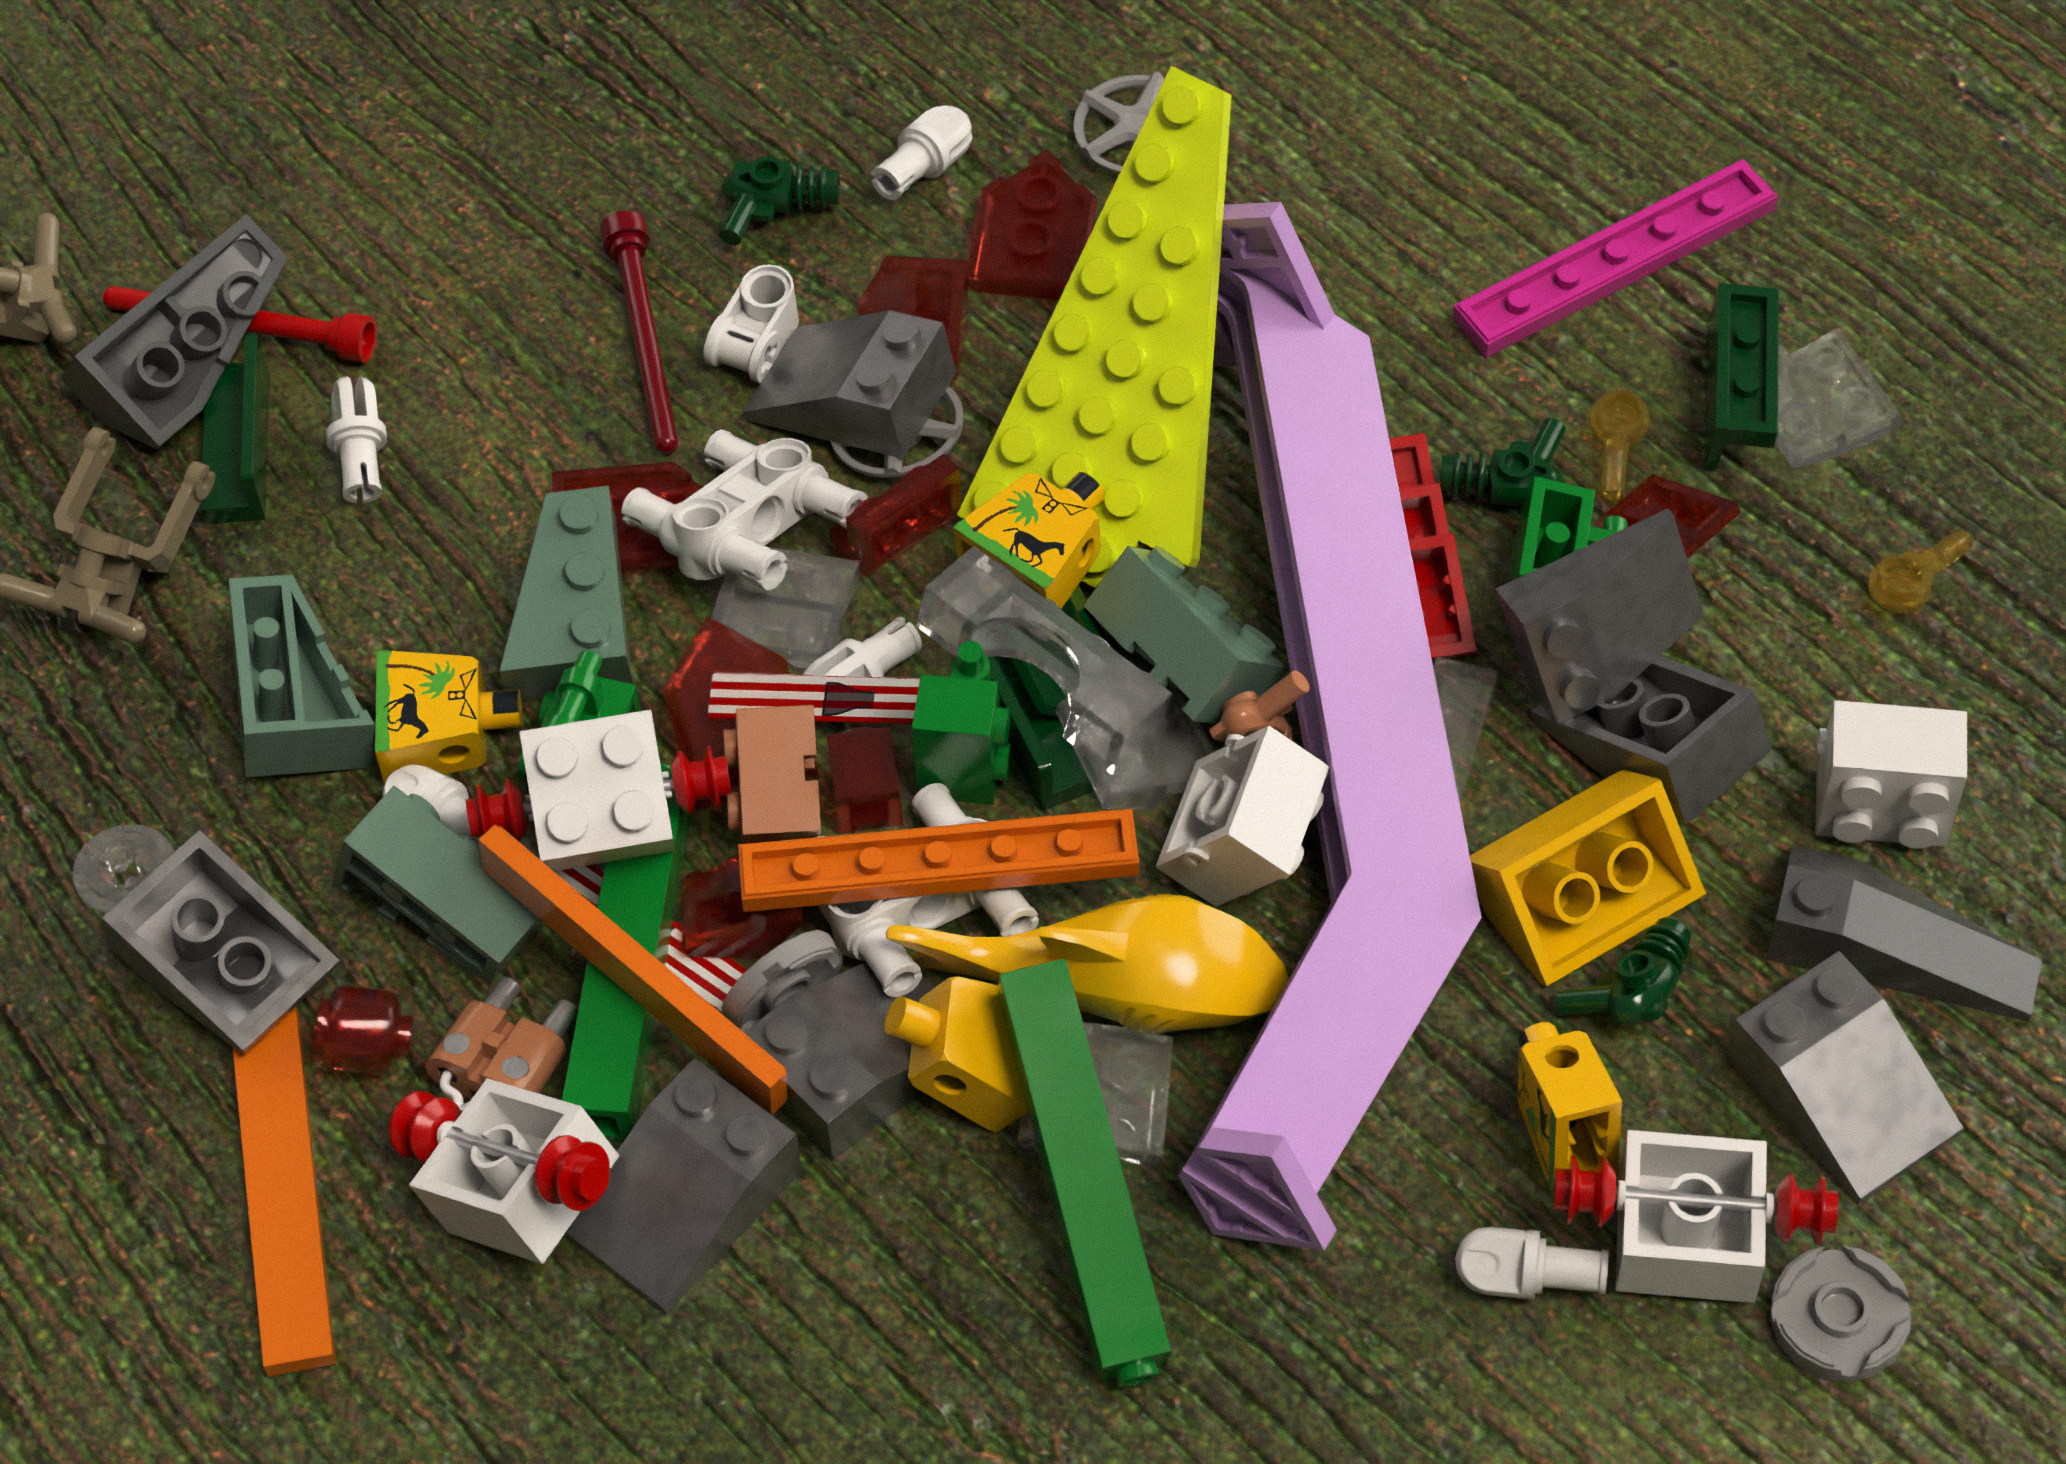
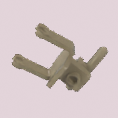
M42 213L36 218L34 265L23 266V262L11 260L7 268L0 267V335L42 343L50 330L54 339L60 344H69L76 338L77 330L64 307L62 293L55 289L60 283L58 273L59 220L52 213Z
M93 427L85 438L82 456L53 514L56 530L66 540L80 545L75 564H59L57 576L62 578L56 588L10 574L0 573V598L64 618L69 615L78 617V622L83 625L100 630L127 643L137 644L145 638L146 627L140 620L128 616V612L141 569L149 572L168 573L170 565L177 554L201 501L212 490L215 472L209 471V465L193 461L186 470L183 482L153 545L150 547L138 545L131 540L79 523V519L106 463L114 452L116 440L109 437V431Z

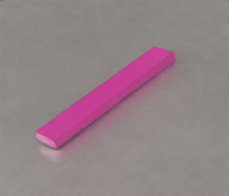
M1741 159L1453 305L1452 319L1487 358L1775 211L1778 195L1744 159Z

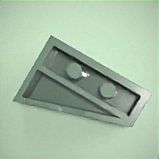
M609 486L552 492L545 495L499 670L504 689H519L521 700L544 698L548 691L555 692L563 670L573 667L579 652L583 650L592 651L602 658L603 662L597 675L598 677L633 684L617 523Z
M1127 546L1083 606L1126 651L1130 653L1137 651L1154 666L1149 675L1159 686L1166 688L1172 682L1190 699L1182 710L1194 722L1218 724L1223 714L1221 708L1230 698L1247 691H1255L1259 697L1277 682L1287 667L1271 654L1276 646L1265 634L1249 624H1245L1241 628L1226 615L1230 605L1216 592L1204 585H1199L1196 589L1181 576L1185 566L1163 548L1155 546L1152 550Z
M293 574L229 578L230 628L245 777L374 768L375 724L367 709L362 710L350 688L349 676L343 665H338L325 642V633Z
M393 785L343 841L332 886L347 895L355 886L383 902L378 909L380 916L396 924L404 915L430 934L426 938L427 945L492 984L538 931L542 920L483 871L478 840L467 834L458 836L439 821L440 816L427 800L417 794L407 796Z

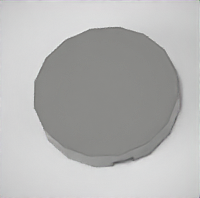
M821 930L805 932L783 942L761 957L738 979L723 1002V1015L742 1032H745L789 996L836 976L842 966V953L837 948L832 937Z
M1843 1246L1842 1250L1831 1249L1824 1251L1825 1247L1807 1250L1787 1264L1774 1286L1771 1298L1770 1323L1778 1345L1795 1365L1819 1378L1851 1382L1874 1377L1895 1362L1910 1333L1911 1310L1908 1305L1909 1296L1904 1282L1885 1261L1859 1248Z

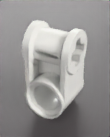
M770 264L757 266L749 270L743 277L741 284L725 310L716 318L708 332L703 351L706 364L718 367L723 363L748 372L752 381L758 383L763 381L799 324L793 278L787 270Z

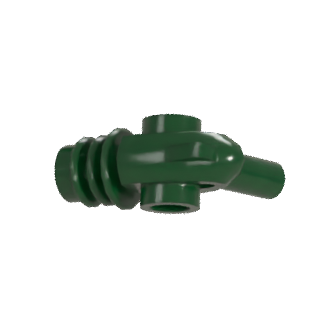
M771 156L760 157L752 163L737 161L734 164L732 173L727 175L721 185L724 195L734 204L719 232L720 238L727 244L739 245L751 220L767 222L782 213H790L793 199H796L799 212L804 210L805 199H808L811 209L815 208L816 199H820V205L823 209L827 208V205H839V169H827L825 165H822L820 175H816V168L811 165L808 175H805L804 164L799 162L796 175H794L790 161H780Z
M1546 418L1533 444L1523 441L1511 442L1506 450H1494L1489 464H1485L1486 452L1484 450H1481L1479 453L1478 464L1473 463L1472 453L1467 454L1466 463L1461 462L1460 452H1456L1454 456L1442 455L1440 473L1441 492H1452V496L1456 497L1458 495V487H1464V497L1468 498L1471 488H1476V501L1480 502L1483 497V488L1488 490L1490 504L1501 505L1511 510L1523 508L1535 476L1565 483L1560 469L1551 464V460L1566 431L1564 424L1557 419Z
M1661 918L1657 920L1654 925L1646 929L1641 940L1633 944L1630 952L1625 953L1616 962V973L1604 972L1600 974L1594 987L1557 990L1556 1005L1559 1016L1610 1012L1611 1018L1622 1026L1659 1019L1666 1012L1668 999L1674 992L1679 977L1683 972L1682 965L1684 959L1689 954L1690 931L1684 924L1675 919Z

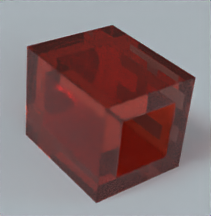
M856 727L844 733L826 735L839 834L903 825L900 788L891 728L871 729L868 727Z

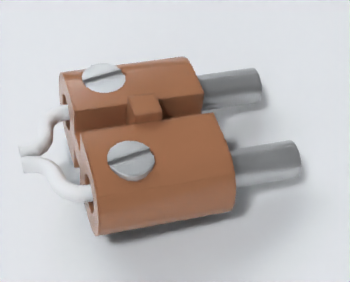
M502 977L485 1002L476 1000L470 1001L465 1005L427 1059L425 1064L427 1073L440 1085L443 1093L453 1099L461 1113L469 1103L467 1102L463 1105V1096L471 1099L486 1079L540 1094L566 1056L567 1048L561 1038L578 1014L576 1006L567 1000H559L542 1025L521 1017L517 1024L508 1021L507 1009L520 992V986L515 980L509 977Z

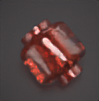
M347 984L340 985L332 992L330 999L320 998L313 1038V1051H321L326 1066L332 1070L376 1076L383 1075L391 1068L394 1055H408L413 1017L401 1015V1003L399 997L393 991Z

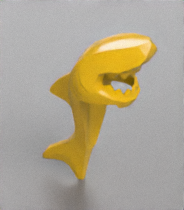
M1166 893L1118 901L1048 926L1007 937H969L902 925L889 926L885 932L887 940L913 950L909 955L919 967L978 977L999 983V974L1066 958L1079 1010L1119 1022L1130 1030L1153 1035L1170 1031L1223 1027L1269 1013L1289 980L1285 965L1260 934L1243 921L1188 896Z

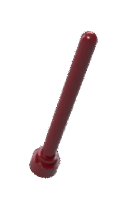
M618 211L608 215L600 224L603 248L615 262L619 263L654 445L659 453L669 455L676 451L678 437L642 258L650 244L645 217L636 211Z

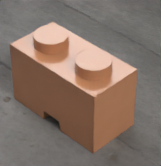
M814 705L736 709L735 729H723L724 756H726L727 767L737 768L739 788V791L727 795L728 831L741 830L742 844L820 836L821 821L818 780L805 781V772L815 771L814 758L817 756Z

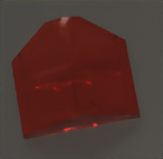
M886 255L880 264L879 271L859 299L858 316L891 310L943 322L956 369V374L952 380L958 381L968 329L967 260Z
M1651 474L1595 523L1597 527L1602 528L1603 520L1608 516L1614 515L1623 517L1628 522L1629 527L1669 509L1674 515L1688 559L1738 516L1741 510L1737 502Z
M739 854L704 873L701 870H695L685 876L682 951L688 957L760 959L782 944L802 925L803 907L751 912L743 911Z

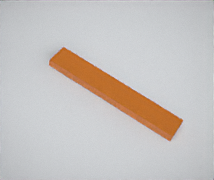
M1132 808L738 844L741 896L744 912L1139 876V857Z
M494 825L478 839L484 872L752 1101L771 1115L787 1101V1069L512 835L501 826Z
M296 1005L244 1055L232 1046L262 1359L267 1377L337 1364L299 1008Z

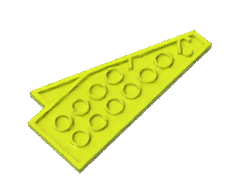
M1173 66L1170 67L957 513L958 516L965 518L1025 474L1036 473L1060 490L1078 472L1090 475L1099 483L1105 494V499L1093 510L1099 518L1101 549L1098 557L1081 580L1094 588H1097L1127 546L1142 549L1145 544L1152 548L1155 546L1161 547L1188 567L1196 568L1200 560L1232 95Z

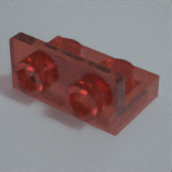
M942 454L925 466L921 465L913 468L904 476L901 482L876 498H868L861 502L852 514L846 517L847 529L839 523L830 528V541L864 576H867L958 516L957 513L962 505L960 469L945 454Z

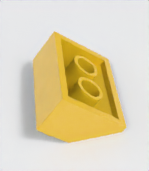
M1626 770L1614 773L1470 855L1477 895L1486 917L1538 982L1544 986H1549L1654 925L1657 920L1668 917L1706 895L1661 779Z

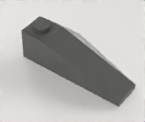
M245 214L75 355L60 379L101 423L156 450L159 449L203 410L215 385L234 355L238 344L252 319L257 314L288 257L249 215Z
M1792 844L1766 960L1811 970L1840 951L1872 985L2030 1021L2042 959L1857 859Z

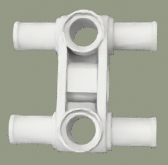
M718 430L709 438L706 444L704 455L708 457L705 459V463L712 468L725 471L724 473L678 504H673L650 493L645 488L638 487L627 495L621 509V513L625 514L622 517L623 522L658 537L664 549L677 557L679 569L685 576L696 580H710L734 573L757 584L764 590H772L781 583L785 576L787 564L784 561L787 558L782 552L766 547V544L813 512L839 523L846 529L852 530L862 523L867 514L869 504L865 503L868 500V496L864 492L854 490L829 479L825 468L821 464L812 461L809 446L800 440L780 438L756 446L732 435L729 431Z
M933 783L925 786L912 800L913 812L922 820L926 827L989 822L980 818L966 817L950 795L947 786L942 783ZM1017 887L818 905L821 913L831 926L833 940L840 952L847 957L866 961L883 986L882 989L890 997L903 996L914 990L922 979L920 972L922 970L912 960L904 946L886 939L885 932L889 926L902 925L933 930L983 906L1000 930L999 933L1002 937L1034 930L1039 923L1037 911L1029 905Z

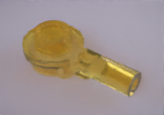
M1614 389L1605 393L1593 404L1589 414L1590 430L1596 439L1605 444L1599 497L1608 503H1618L1623 500L1629 447L1638 444L1646 436L1650 425V415L1644 401L1639 395L1626 389Z
M1957 529L1921 554L1907 550L1903 554H1894L1886 557L1871 571L1868 583L1870 596L1879 606L1888 611L1910 613L1921 609L1929 601L1932 577L1973 548L1970 535L1962 529Z

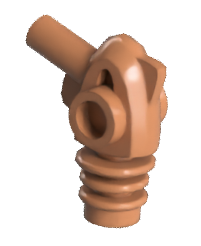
M1293 670L1259 697L1255 691H1247L1230 698L1221 708L1223 714L1220 722L1209 729L1213 739L1226 741L1227 736L1230 734H1239L1246 737L1267 726H1271L1294 742L1292 728L1283 715L1292 710L1291 704L1310 690L1309 683L1299 671Z

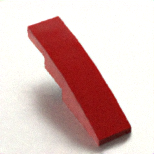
M1421 433L1389 438L1432 661L1475 655L1477 652L1455 537L1454 533H1449L1440 483H1435L1426 434Z

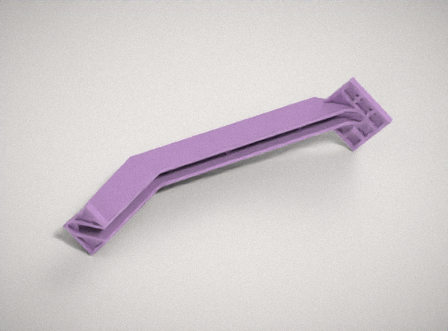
M1282 202L1224 205L1213 366H1237L1290 672L1293 670L1299 671L1306 678L1310 686V690L1296 701L1303 747L1313 756L1330 766L1321 792L1324 794V800L1316 814V821L1331 904L1195 1149L1178 1176L1213 1235L1325 1251L1337 1229L1317 1193L1482 917L1370 337L1334 314Z

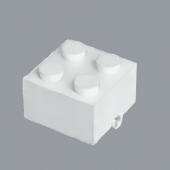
M1834 700L1828 727L1819 728L1817 738V754L1820 755L1816 773L1815 836L1835 837L1840 841L1849 843L1872 840L1901 843L1910 848L1946 847L1967 780V711Z
M1267 726L1246 737L1239 734H1230L1225 741L1226 747L1196 761L1156 864L1157 869L1215 907L1240 896L1249 895L1254 890L1291 876L1298 868L1304 855V848L1301 844L1308 824L1316 816L1324 800V794L1321 792L1330 766L1271 726Z

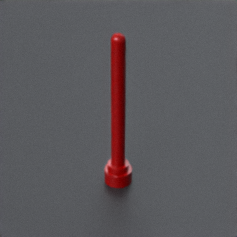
M111 286L104 291L102 299L106 307L128 312L151 292ZM258 310L246 332L328 345L329 350L338 353L340 359L367 363L371 359L377 340L375 318L350 312L346 313L343 317H334L331 322Z

